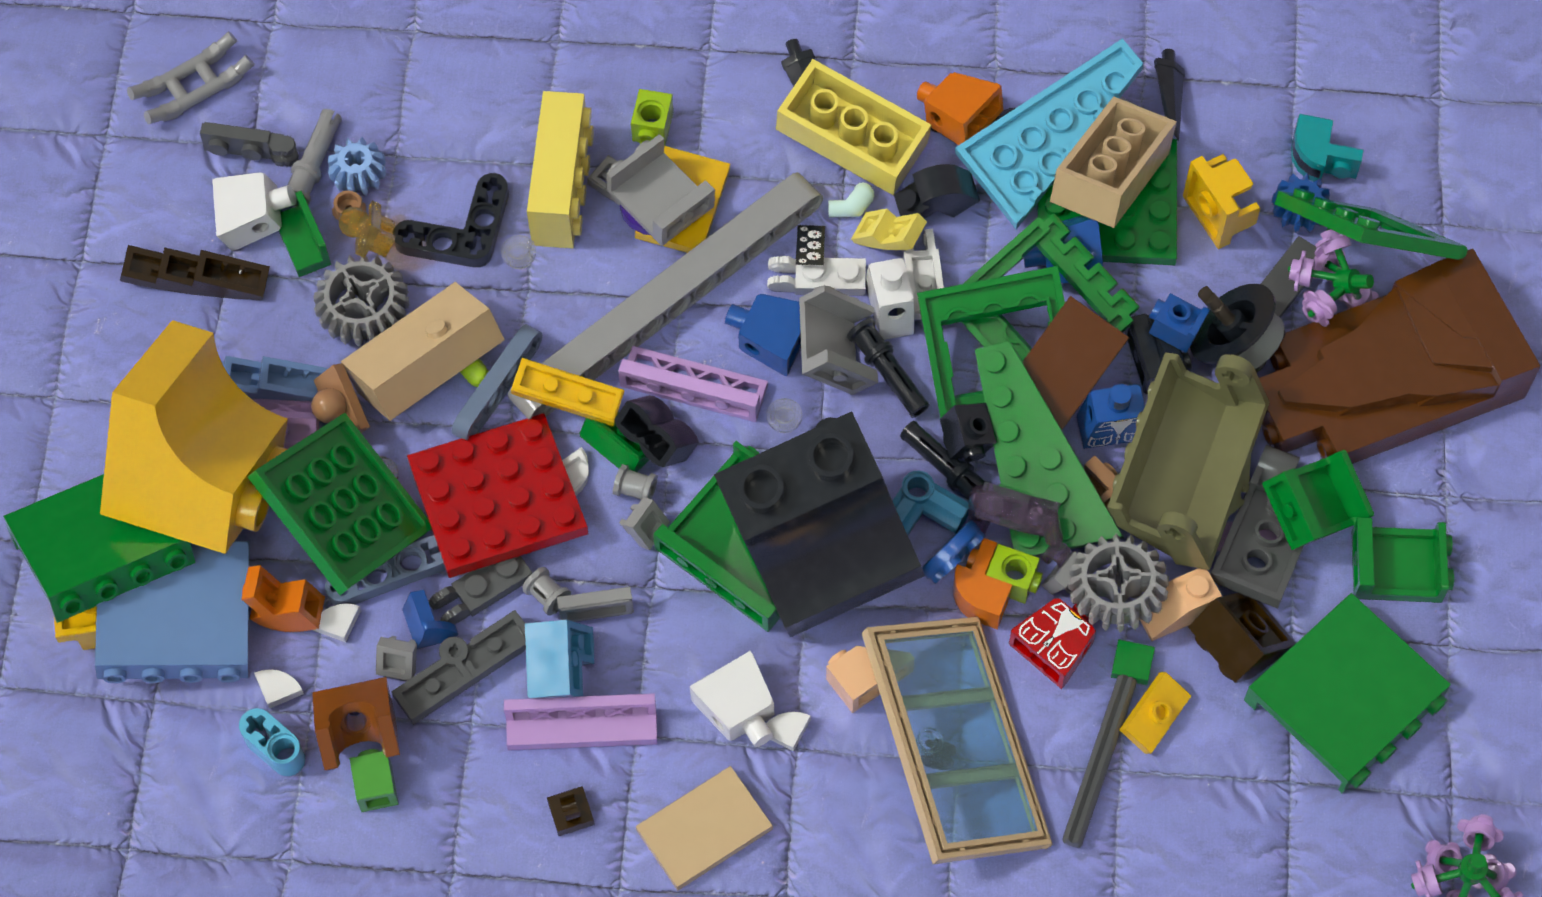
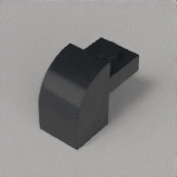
M951 164L927 167L912 174L915 182L894 194L900 216L919 213L924 219L936 211L955 217L980 201L970 171Z

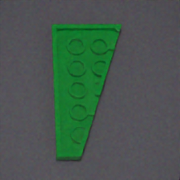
M1008 341L975 349L984 400L987 404L997 441L994 445V452L1008 524L1030 532H1020L1015 528L1009 527L1013 549L1039 557L1085 547L1088 542L1093 545L1098 544V539L1101 536L1107 542L1112 541L1116 533L1120 539L1124 538L1064 432L1051 413L1049 406L1033 382L1013 344Z

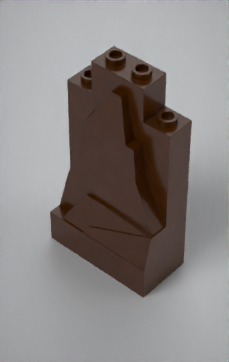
M1472 248L1467 251V255L1462 259L1445 258L1395 281L1392 290L1385 296L1334 314L1331 319H1328L1329 324L1326 327L1312 322L1286 332L1279 347L1270 357L1271 364L1276 372L1259 378L1270 402L1262 422V432L1268 445H1273L1274 448L1284 452H1290L1317 441V449L1322 459L1338 451L1346 450L1352 464L1524 399L1541 365L1475 250Z

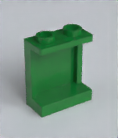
M1346 450L1338 451L1324 459L1300 468L1284 471L1262 483L1291 550L1352 527L1357 517L1371 518L1374 516V511Z
M1357 517L1351 531L1353 594L1358 599L1442 603L1448 590H1452L1454 586L1453 568H1448L1447 557L1452 554L1453 541L1452 535L1446 534V522H1438L1435 529L1372 527V518Z

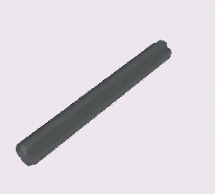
M1119 675L1117 677L1062 840L1066 845L1080 848L1083 844L1121 732L1119 729L1124 723L1137 682L1132 677L1126 675Z

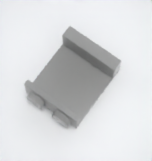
M660 134L651 141L646 140L642 142L631 156L624 161L619 160L615 162L607 173V191L661 246L714 207L715 189L706 180L697 186L664 153V138Z
M825 285L816 287L814 291L800 297L802 374L851 395L877 384V370L856 361L855 341L851 342L847 338V334L854 327V323L874 314V307L859 301L858 298L850 297L831 286Z

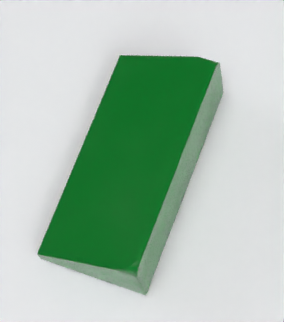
M588 418L585 419L580 431V437L618 469L622 464L629 466V470L638 472L649 461L642 452L639 443L626 438L620 432L616 423H614V426H610Z

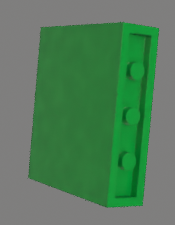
M735 441L733 443V454L716 473L759 454V452L751 446L744 447ZM713 476L669 527L662 524L654 532V548L765 631L769 632L778 622L780 616L739 532L717 480Z
M104 474L3 516L16 550L20 549L50 603L57 623L89 610L101 602L112 600L120 594L139 586L147 585L153 580L196 563L189 542L101 515L100 508Z
M1350 593L1248 687L1244 701L1254 710L1261 705L1342 782L1338 790L1343 793L1351 785L1355 789L1360 787L1371 775L1372 772L1368 769L1376 761L1384 764L1395 753L1397 747L1394 744L1399 739L1404 737L1406 740H1409L1422 727L1423 724L1420 720L1427 713L1434 716L1448 702V699L1444 696L1451 684L1354 594Z

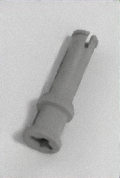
M323 109L321 111L319 120L301 160L293 163L291 167L292 176L288 185L293 188L295 193L302 191L308 205L311 201V190L314 184L320 181L322 176L320 170L322 161L338 125L342 121V117L338 113L334 119H331L335 111L330 109Z

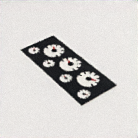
M797 226L795 265L824 266L825 226Z

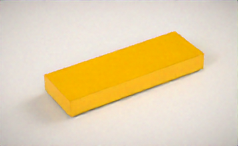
M522 358L510 394L614 426V419L617 417L625 390Z

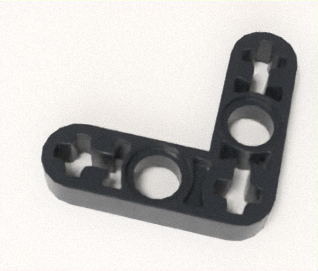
M488 173L479 179L464 229L414 220L399 222L394 227L392 233L396 250L401 254L468 267L485 266L492 258L509 198L506 179L497 173ZM492 186H497L498 190L493 193L492 204L488 203L487 191H490ZM481 214H490L494 217L493 222L488 226H479L475 223V220ZM409 233H414L415 238H411L409 242L403 241V238H407ZM425 235H427L426 246H423L422 241H425ZM476 236L481 237L482 250H478L477 254L473 255L470 250H474L476 247ZM441 237L449 238L452 241L451 246L445 250L435 249L433 243Z

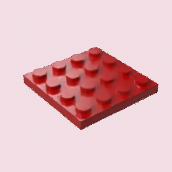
M544 413L533 416L530 420L526 418L471 435L467 440L461 438L407 455L408 463L448 578L589 534L588 526Z

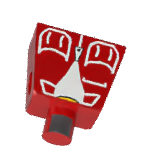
M1054 598L1011 630L1009 645L1062 689L1092 646L1096 630L1088 623L1089 614L1080 616L1078 613L1079 604H1075L1071 608L1061 599Z

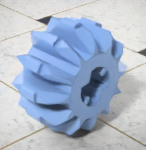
M361 137L357 143H353L347 138L345 147L335 144V154L328 156V174L330 180L335 182L339 192L346 189L354 192L361 190L367 196L369 187L379 189V179H384L386 176V160L384 154L379 152L375 142L367 145L366 140Z

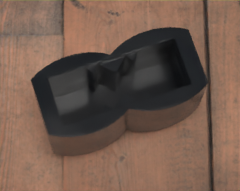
M649 395L627 401L614 419L620 432L629 440L639 443L644 455L652 463L660 467H667L686 461L699 443L694 431L686 423L674 419L669 407L655 396Z

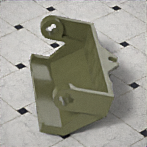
M1165 352L1155 381H1152L1149 385L1148 400L1145 408L1138 414L1133 440L1126 446L1125 461L1121 472L1114 478L1113 493L1107 509L1119 528L1171 556L1175 564L1210 570L1229 516L1244 505L1241 492L1248 493L1251 453L1270 402L1254 366L1240 356L1223 355L1219 358L1215 369V375L1219 383H1216L1186 370L1178 354Z

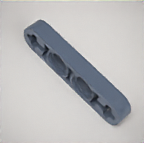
M524 324L517 331L457 415L452 426L453 435L467 440L471 435L480 432L512 387L521 359L531 360L542 341V332L527 324Z
M432 535L413 542L380 566V569L387 572V577L383 582L372 584L365 577L361 580L364 589L359 590L358 584H355L347 590L348 593L341 596L330 582L326 580L325 592L329 601L334 606L339 604L355 605L440 573L446 569L435 537ZM428 549L433 563L428 564L427 556L424 552ZM414 555L422 560L419 568L414 571H406L401 567L402 561L407 556Z

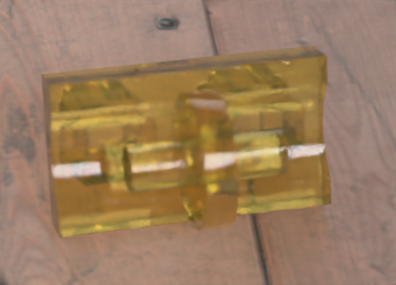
M372 200L369 205V216L363 209L358 207H349L340 214L339 228L342 233L352 238L356 237L355 254L365 258L370 250L383 257L387 256L395 241V235L392 234L395 228V221L381 215V204Z

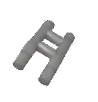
M228 31L217 42L214 41L208 48L202 50V53L161 76L157 75L150 80L143 81L141 84L128 87L127 94L131 100L158 95L164 92L165 88H168L175 99L160 105L158 108L144 112V118L148 124L159 121L165 122L177 118L183 114L182 112L219 91L232 87L255 64L245 55L234 66L231 65L227 70L220 73L218 77L215 75L209 65L220 60L226 54V51L237 42L234 35ZM197 71L205 84L187 93L179 81Z

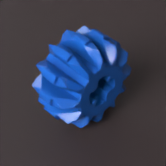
M1293 173L1288 181L1281 180L1277 186V191L1273 193L1271 202L1274 206V217L1282 218V228L1291 224L1294 226L1295 233L1301 227H1304L1310 233L1315 225L1322 226L1275 205L1278 191L1293 193L1294 188L1315 193L1314 197L1329 200L1330 189L1321 188V178L1312 182L1309 180L1308 173L1303 176V179H1299Z

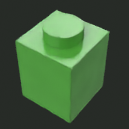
M369 749L360 752L357 757L349 758L356 800L361 813L399 805L390 758L386 757L383 751Z

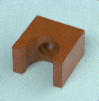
M387 677L312 692L315 734L324 770L338 768L340 765L339 754L345 748L359 742L372 741L380 743L383 754L386 757L400 755L396 716ZM352 712H360V713H361V714H359V715H357V716L348 715L349 713H352Z

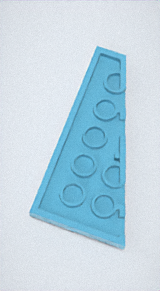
M1122 38L955 147V154L1016 230L1054 183L1056 170L1113 96L1120 99L1142 71L1143 62Z

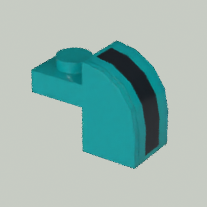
M1299 114L1291 145L1292 162L1297 171L1303 176L1308 173L1309 180L1313 182L1320 178L1322 179L1323 173L1332 174L1337 178L1356 179L1364 150L1331 144L1330 137L1333 120Z

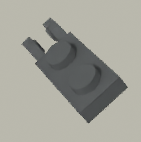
M210 122L202 123L200 136L204 150L215 155H242L249 160L272 159L276 166L282 167L284 165L291 167L293 163L299 160L296 142L291 136L271 133L266 130Z
M521 556L467 573L451 583L452 586L444 587L439 592H436L428 600L429 605L433 610H437L459 598L462 604H457L451 610L445 612L440 620L456 624L470 615L472 617L523 586L526 579L532 574V571Z

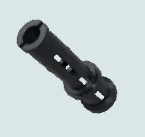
M873 318L861 321L849 331L847 338L851 342L855 341L863 352L865 363L871 367L875 366L890 389L908 411L910 417L915 418L928 409L929 402L926 401L892 354L894 351L892 344L889 341H884L875 328L876 322Z
M916 421L910 422L900 434L901 439L906 441L926 461L947 478L946 483L948 487L953 491L958 490L970 501L974 510L981 508L990 500L996 490V486L991 481H984L975 473L974 466L971 463L950 459L948 450L919 426Z

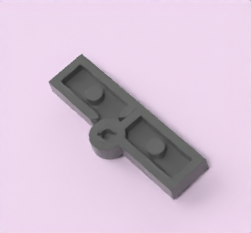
M514 610L471 638L469 644H466L459 637L445 639L439 647L440 660L391 691L393 698L413 725L524 652L526 650L525 622Z

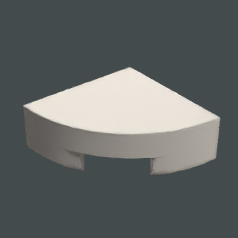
M582 447L562 460L576 496L583 490L588 481L587 476L589 477L588 458Z
M339 604L327 608L321 613L319 629L313 631L346 643L361 612L360 606Z
M268 669L254 673L269 709L304 694L299 683L285 672Z
M786 712L771 718L766 723L773 733V737L770 740L794 751L811 720V716L801 712Z

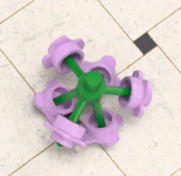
M1329 228L1320 234L1322 240L1315 244L1317 249L1315 250L1314 259L1306 258V251L1302 250L1300 259H1293L1291 266L1288 267V272H1290L1289 280L1295 281L1294 291L1298 292L1299 285L1310 287L1312 278L1333 282L1335 290L1329 295L1322 290H1317L1315 293L1307 290L1303 293L1302 311L1309 321L1319 323L1324 327L1329 324L1328 319H1331L1337 311V306L1334 302L1337 299L1340 302H1344L1348 309L1379 298L1378 293L1371 290L1374 285V278L1371 274H1360L1357 269H1349L1345 252L1342 250L1351 246L1349 237Z
M1484 814L1474 816L1471 820L1461 819L1457 825L1458 830L1464 832V843L1473 849L1472 854H1468L1462 859L1460 847L1457 843L1449 842L1445 845L1440 844L1437 840H1430L1425 847L1428 853L1427 863L1422 867L1420 860L1415 861L1418 872L1411 874L1413 881L1411 887L1416 890L1418 897L1426 895V897L1441 895L1443 892L1440 883L1458 877L1464 882L1461 890H1451L1446 894V897H1473L1469 894L1472 885L1477 889L1484 888L1491 897H1523L1521 891L1513 893L1509 887H1506L1509 880L1516 876L1515 866L1511 863L1504 864L1498 861L1493 854H1481V851L1491 849L1494 846V842L1502 841L1504 836L1503 831L1494 826L1492 817Z

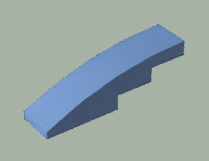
M225 356L224 361H221L231 379L251 399L312 401L318 392L313 380L328 369L263 356L261 362Z

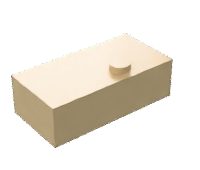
M1113 96L1057 168L1050 202L1114 228L1169 155L1177 121Z
M454 282L340 362L343 363L357 393L391 421L505 339L490 309L458 283Z

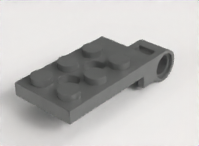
M1266 444L1249 483V491L1243 498L1244 505L1239 508L1211 572V577L1218 585L1278 609L1304 546L1291 550L1262 483L1292 468L1296 469L1300 457ZM1270 530L1277 536V539L1267 540L1260 535L1259 531ZM1251 557L1259 558L1265 563V567H1253L1248 563L1247 559Z

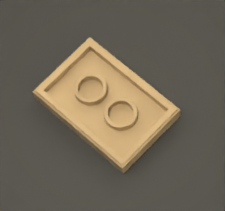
M731 766L636 826V831L677 891L773 830V825Z

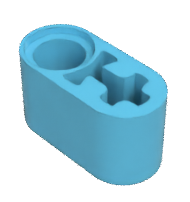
M251 709L242 715L239 721V730L247 747L280 775L292 776L301 771L305 764V754L299 740L293 733L263 709ZM256 728L259 729V730H261V731H263V730L265 729V730H266V733H267V735H268V737H269L268 742L266 741L265 737H264L261 733H259L258 731H254V730H255ZM283 749H294L293 755L288 759L281 760L277 758V755Z

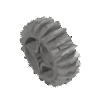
M365 254L362 255L360 261L356 262L349 255L348 264L345 265L336 261L334 265L336 271L325 269V280H317L318 292H315L313 296L316 304L314 308L315 314L320 318L321 327L324 330L328 329L329 335L333 339L340 336L341 341L345 345L353 338L358 347L361 346L363 339L372 340L406 316L405 309L409 308V298L407 296L409 292L407 284L403 282L402 274L399 271H394V267L390 262L382 265V261L378 256L369 262ZM347 289L346 294L339 298L340 302L335 304L340 293ZM389 296L383 308L376 312L377 307L384 302L383 299Z
M1117 533L1113 536L1112 542H1107L1101 536L1098 539V547L1088 542L1085 546V553L1078 552L1075 556L1076 564H1072L1069 569L1071 578L1068 579V589L1073 591L1070 599L1073 604H1079L1078 613L1080 616L1089 614L1091 625L1102 620V628L1105 631L1110 627V624H1117V630L1120 633L1124 630V624L1129 623L1134 630L1139 627V619L1149 624L1152 620L1151 612L1159 614L1161 611V602L1167 599L1168 591L1166 588L1169 586V577L1164 574L1166 572V565L1164 561H1158L1159 553L1157 550L1147 552L1148 544L1146 541H1143L1138 546L1134 545L1132 535L1127 538L1126 542H1121ZM1111 563L1108 568L1097 570L1101 566ZM1126 564L1132 565L1137 569H1132L1128 567ZM1116 573H1119L1121 593H1118V587L1115 584ZM1140 592H1144L1136 600L1125 603L1129 597L1140 595ZM1098 596L1106 597V598H1108L1111 602H1107V601L1101 599V598L1098 597Z

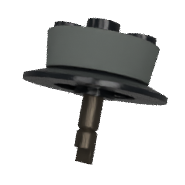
M1262 284L1242 285L1226 292L1220 297L1212 292L1208 286L1201 288L1198 292V297L1210 311L1190 346L1193 356L1202 363L1217 364L1219 358L1223 355H1236L1248 360L1254 366L1256 373L1265 366L1266 361L1277 350L1286 334L1282 319L1275 314L1276 300L1274 294L1268 287Z

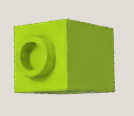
M639 89L631 120L632 141L641 144L646 140L651 141L660 134L664 138V146H666L674 113L673 94ZM656 119L657 121L647 122L646 120Z
M998 544L986 576L1012 584L1010 599L1025 604L1030 592L1037 593L1043 573L1038 572L1040 558ZM1009 571H1018L1022 573L1024 577L1015 580L1010 578L1006 573H1008Z

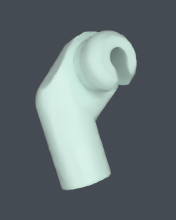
M862 182L854 187V190L846 200H828L829 218L861 216L873 202L874 190L868 183Z

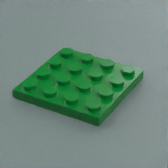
M1172 139L1169 155L1117 225L1112 228L1098 222L1103 262L1175 266L1177 260V139ZM1053 184L1037 203V217H1040L1043 221L1053 213L1061 221L1081 216V214L1050 202Z
M346 413L338 416L248 476L251 483L339 595H342L431 530L426 515Z

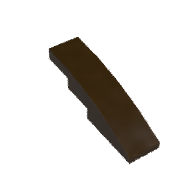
M128 245L120 281L190 295L262 300L270 266L201 250L199 255L164 247L163 253Z

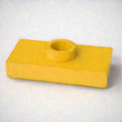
M1159 672L1119 730L1143 753L1151 754L1191 695L1167 672Z

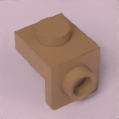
M1094 456L1084 464V469L1107 507L1113 493V481L1117 472L1109 463H1102Z

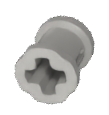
M622 464L617 472L612 492L617 496H620L622 493L641 500L643 497L652 499L658 475L653 473L649 476L629 470L628 465Z
M541 567L526 579L522 588L526 595H533L544 606L543 611L547 615H553L559 611L557 597L571 595V591L567 587L561 588L549 576V570L546 567Z

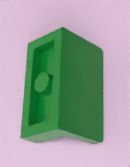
M298 191L295 193L298 206L281 212L282 227L279 230V234L298 277H302L330 266L331 262L326 244L302 191Z

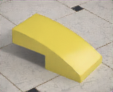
M887 208L865 212L851 240L855 244L876 249L910 250L913 249L927 221L919 213L896 217Z

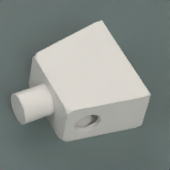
M259 172L212 179L216 236L231 251L238 250L279 231L282 227L280 209L296 205V196L293 188L290 185L278 188L265 173Z
M903 258L869 264L865 283L870 304L874 307L873 316L877 331L884 340L913 335L914 299ZM897 308L898 316L888 315L892 309Z
M751 651L690 686L691 700L694 705L727 740L733 741L746 733L754 747H760L773 737V733L765 721L774 716V702Z

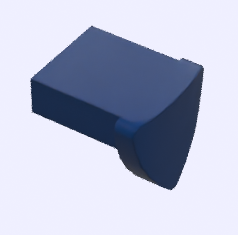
M424 590L409 593L402 611L412 639L417 644V649L437 645L449 637L458 636L455 624L446 621H435Z

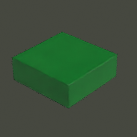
M1118 639L1111 678L1117 679L1119 675H1126L1134 678L1138 684L1147 685L1155 647Z

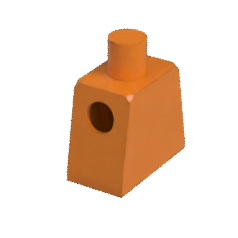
M956 72L950 73L938 86L925 81L917 91V99L925 105L926 122L931 124L932 129L957 145L962 144L988 127L1004 111L1002 85Z

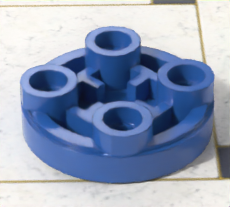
M973 520L966 523L922 566L927 579L930 578L935 584L939 582L969 551L986 537Z

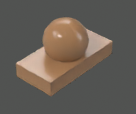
M343 363L332 365L313 380L318 392L312 399L311 408L312 413L319 421L329 423L343 413H346L361 434L370 428Z

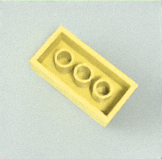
M812 59L777 110L776 130L894 196L928 144L931 124Z
M543 91L527 205L532 246L573 249L575 236H581L582 215H579L580 205L585 206L586 185H583L584 176H588L590 170V155H587L588 146L593 145L594 127L591 126L592 109L586 107L585 96L582 93Z

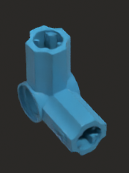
M923 471L908 473L903 479L902 487L893 499L894 506L908 536L922 514L956 534L962 528L972 510V504L934 483L932 477ZM921 488L926 494L921 497H915L909 493V490Z

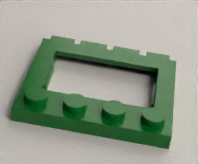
M1294 188L1293 193L1278 191L1275 205L1360 243L1457 260L1467 255L1468 249L1465 245L1424 229L1386 211L1314 197L1315 193L1300 188Z
M1055 213L1050 215L1045 221L1037 217L963 283L1004 276L1036 246L1053 266H1058L1059 272L1093 310L1122 333L1134 323L1130 316L1140 307L1123 288L1113 296L1109 294L1118 285V282L1100 262L1095 264L1090 270L1086 269V266L1095 257L1076 236L1066 244L1062 242L1071 231ZM1002 314L961 322L983 347L1010 341L1022 362L1032 349Z
M1058 266L917 293L940 418L954 405L985 403L983 390L955 395L952 383L954 375L948 343L944 340L942 326L1047 306L1050 318L1049 326L1065 304Z

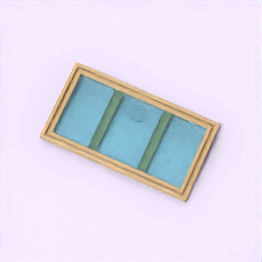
M970 617L867 627L862 632V637L932 864L1048 849L1053 843L980 618Z

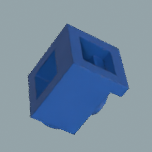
M1170 293L1166 301L1158 299L1152 309L1149 318L1153 319L1154 322L1149 334L1187 353L1210 309L1204 306L1200 309Z

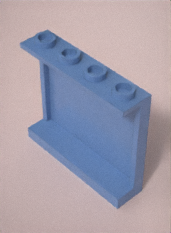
M234 541L226 554L190 543L196 563L153 580L147 585L139 586L120 594L112 600L97 604L95 646L97 679H103L108 683H122L126 679H142V681L147 683H159L164 681V679H180L183 682L195 683L201 681L202 678H218L221 682H236L240 678H248L249 606L241 598L249 567V541Z

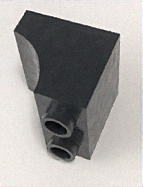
M852 411L714 474L739 532L790 637L925 576L888 492L883 476Z

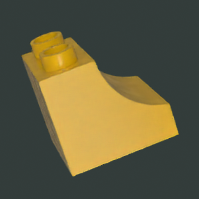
M172 320L112 392L100 514L226 554L243 528L257 532L266 518L269 504L251 483L248 476L287 450V448H284L288 418L277 415L257 404L236 385L220 360L213 332Z

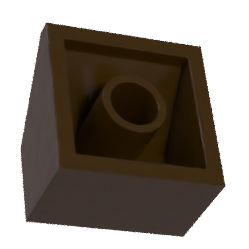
M1240 593L1216 598L1188 626L1195 635L1197 644L1213 656L1218 662V667L1222 674L1228 679L1233 680L1234 683L1255 677L1281 658L1296 644L1260 601Z

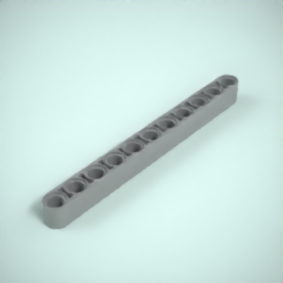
M793 173L541 364L595 380L627 356L632 346H640L812 215L821 205L823 196L800 173ZM511 389L508 393V398L529 420L533 416L542 413L546 417L557 409L510 394Z

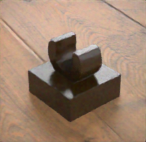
M583 786L547 797L558 836L595 825Z

